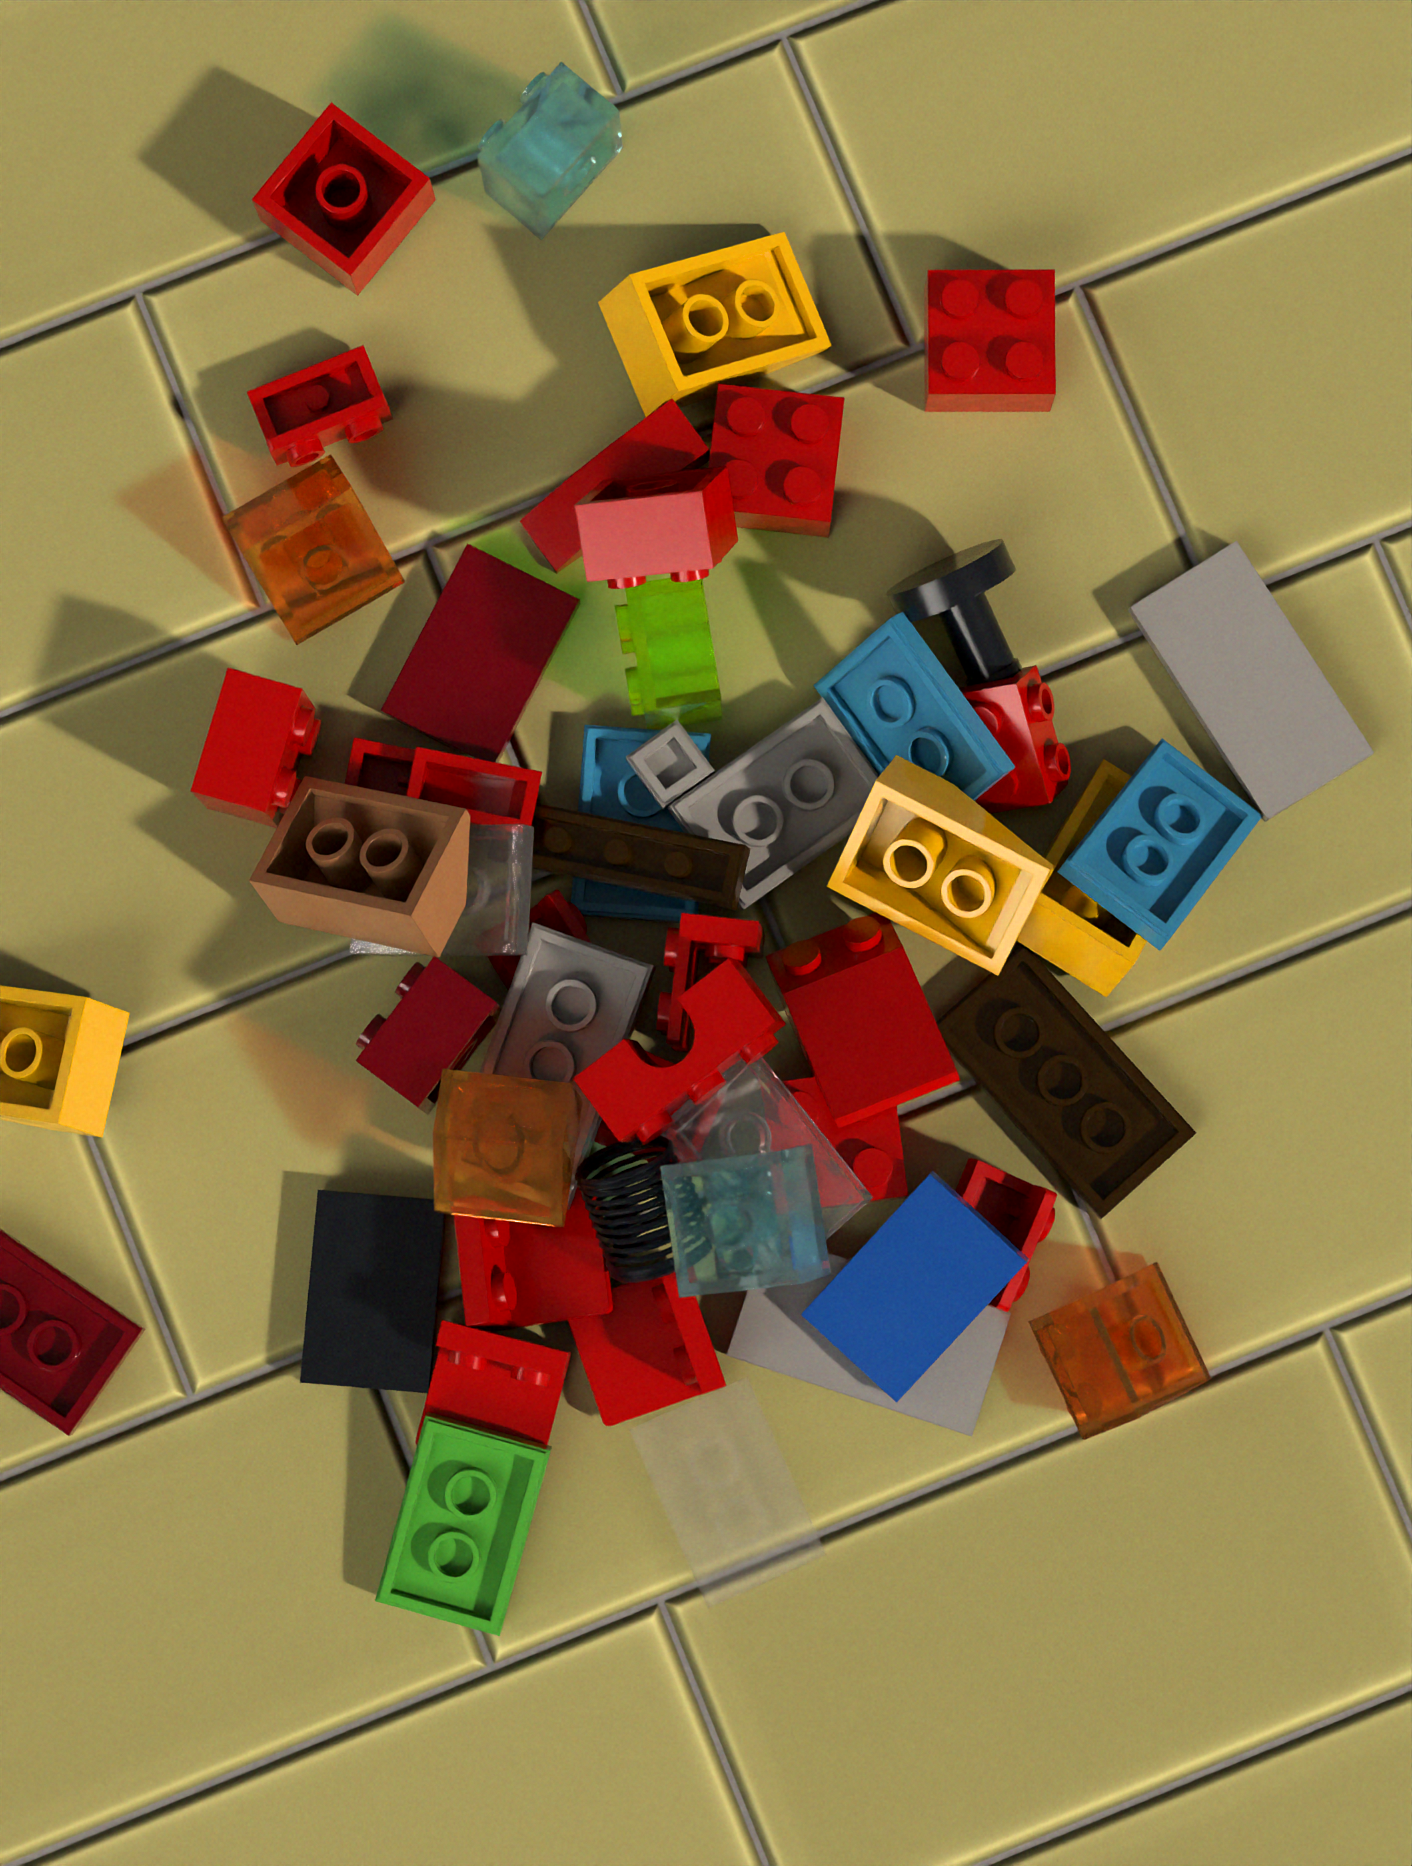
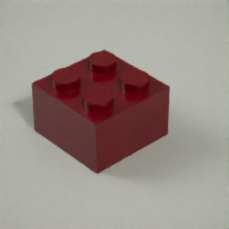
M435 956L426 967L420 962H416L406 973L395 990V993L400 996V1002L387 1019L377 1014L367 1025L356 1042V1045L363 1051L355 1060L427 1115L497 1024L502 1010L496 1001Z

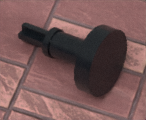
M1003 539L984 542L948 556L908 576L887 591V596L896 615L904 612L910 622L935 614L939 615L968 678L966 680L967 686L1013 678L1022 669L1018 658H1014L985 595V591L998 585L1016 571Z

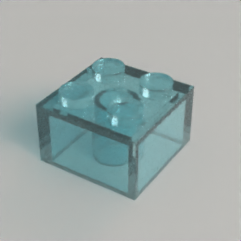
M562 62L559 63L549 76L545 72L539 73L523 91L520 97V102L523 105L508 122H505L503 119L496 121L487 130L478 145V149L481 152L477 158L485 193L540 240L547 235L623 149L619 110Z
M812 1144L695 1158L660 1166L679 1298L797 1285L831 1275Z

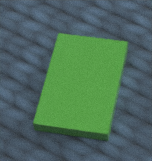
M427 1412L375 1601L500 1636L552 1446Z

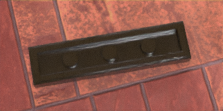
M536 803L530 836L496 832L490 859L505 864L736 911L751 848L743 844Z

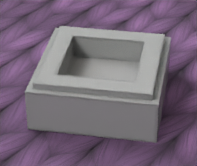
M678 720L671 723L626 756L628 764L663 811L673 802L715 774L713 767Z

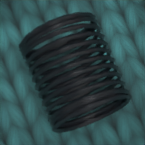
M661 1135L645 1145L642 1144L639 1138L633 1142L613 1143L584 1159L575 1171V1180H577L579 1190L582 1192L585 1208L589 1211V1219L592 1220V1228L596 1231V1238L599 1239V1247L602 1248L603 1257L606 1258V1266L608 1271H610V1276L620 1282L637 1283L669 1275L697 1259L707 1245L704 1232L701 1231V1222L697 1221L698 1215L694 1212L691 1194L687 1193L688 1187L684 1183V1175L680 1174L681 1166L677 1164L678 1160L677 1156L674 1155L672 1141ZM648 1148H666L664 1151L638 1154L618 1161L603 1169L591 1179H587L599 1167L623 1155ZM657 1157L649 1163L639 1164L609 1178L601 1179L606 1174L622 1166L639 1160ZM665 1176H671L668 1180H660ZM669 1185H675L672 1189H665ZM647 1190V1191H645V1192H643V1193H640V1194H637V1195H633V1194L639 1193V1192H641V1191ZM672 1195H678L675 1199H668ZM609 1196H615L609 1201H603ZM654 1198V1199H652V1200H650V1201H647V1202H645V1203H642V1204H639V1205H635V1204H637V1203H640V1202L646 1201V1200H648V1199ZM676 1204H682L679 1208H672ZM620 1205L613 1210L607 1211L611 1206ZM659 1207V1208H657V1209H655V1210H652V1211H650V1212H648V1213H644V1214H641V1215H637V1214L642 1213V1212H644V1211H647V1210H650V1209ZM679 1214H685L683 1217H676ZM622 1215L616 1220H610L614 1216ZM664 1216V1217L659 1218V1219H657V1220H655V1221H652V1222H650V1223H646V1224H643V1225H639V1224H641V1223H643V1222L652 1220V1219H654V1218ZM683 1223H689L687 1226H681ZM618 1225H624L620 1229L613 1230ZM661 1226H666V1227H664V1228H662V1229H658V1230H655V1231L646 1233V1234H644V1235H641V1234H643V1233H645V1232H647V1231H650V1230L659 1228V1227H661ZM628 1234L622 1239H616L620 1235ZM680 1237H687L678 1244L662 1251L645 1256L627 1258L633 1253H641L659 1248ZM694 1238L698 1239L694 1245L682 1253L664 1261L647 1266L617 1267L619 1263H640L664 1257L683 1248L693 1241Z

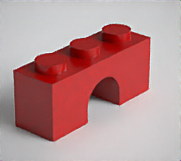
M728 958L676 998L691 1018L694 1026L692 1048L682 1061L669 1067H661L651 1060L638 1041L624 1038L573 1078L619 1142H633L637 1138L640 1139L643 1145L651 1142L674 1124L675 1120L670 1115L672 1111L689 1098L695 1105L705 1101L726 1084L727 1081L722 1076L723 1072L740 1059H743L746 1065L754 1063L779 1043L773 1034L785 1026L786 1023L739 961Z

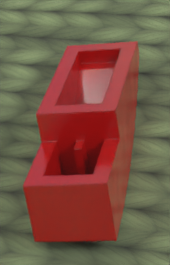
M672 398L572 474L520 520V524L557 574L582 556L574 505L600 482L606 479L698 469L709 461V448Z
M354 737L344 784L466 808L470 814V828L530 836L542 772L417 746L415 750Z

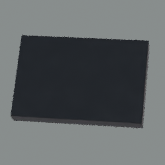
M318 1190L300 1383L428 1393L432 1374L447 1208L446 1200Z

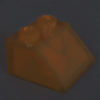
M331 454L221 517L296 645L405 583L404 578L354 489Z
M443 1069L433 1128L435 1212L564 1227L583 1100L573 1084Z
M1158 1262L1143 1267L1028 1321L1038 1342L1039 1349L1046 1359L1065 1400L1067 1410L1072 1416L1083 1440L1136 1420L1212 1379Z

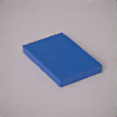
M932 1170L801 1315L897 1403L1018 1273L1029 1258Z

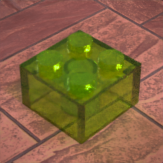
M671 578L647 581L639 586L625 588L627 603L615 605L622 655L635 653L637 663L635 667L625 668L632 716L645 715L647 729L652 730L664 729L676 720L682 726L722 720V698L702 579L688 582H672Z

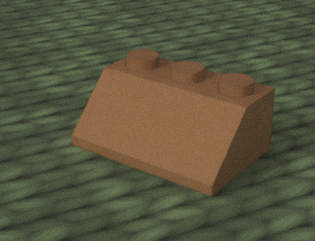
M304 776L249 881L276 919L281 923L439 958L466 906L470 814L466 808Z

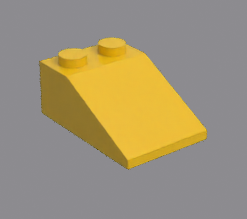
M785 232L629 274L598 302L645 417L672 398L679 408L694 404L717 395L718 384L739 386L824 352L832 346Z
M896 755L876 779L827 887L998 976L1053 865L954 784Z
M1103 759L1042 856L1053 867L1016 941L1107 998L1135 964L1147 941L1057 872L1132 777Z
M0 985V1120L102 1138L130 1013L84 996Z

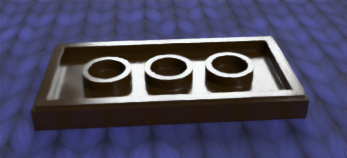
M1021 945L1007 958L998 976L991 972L936 1022L949 1053L1099 1219L1106 1216L1196 1134L1194 1129L1035 954L1024 945Z

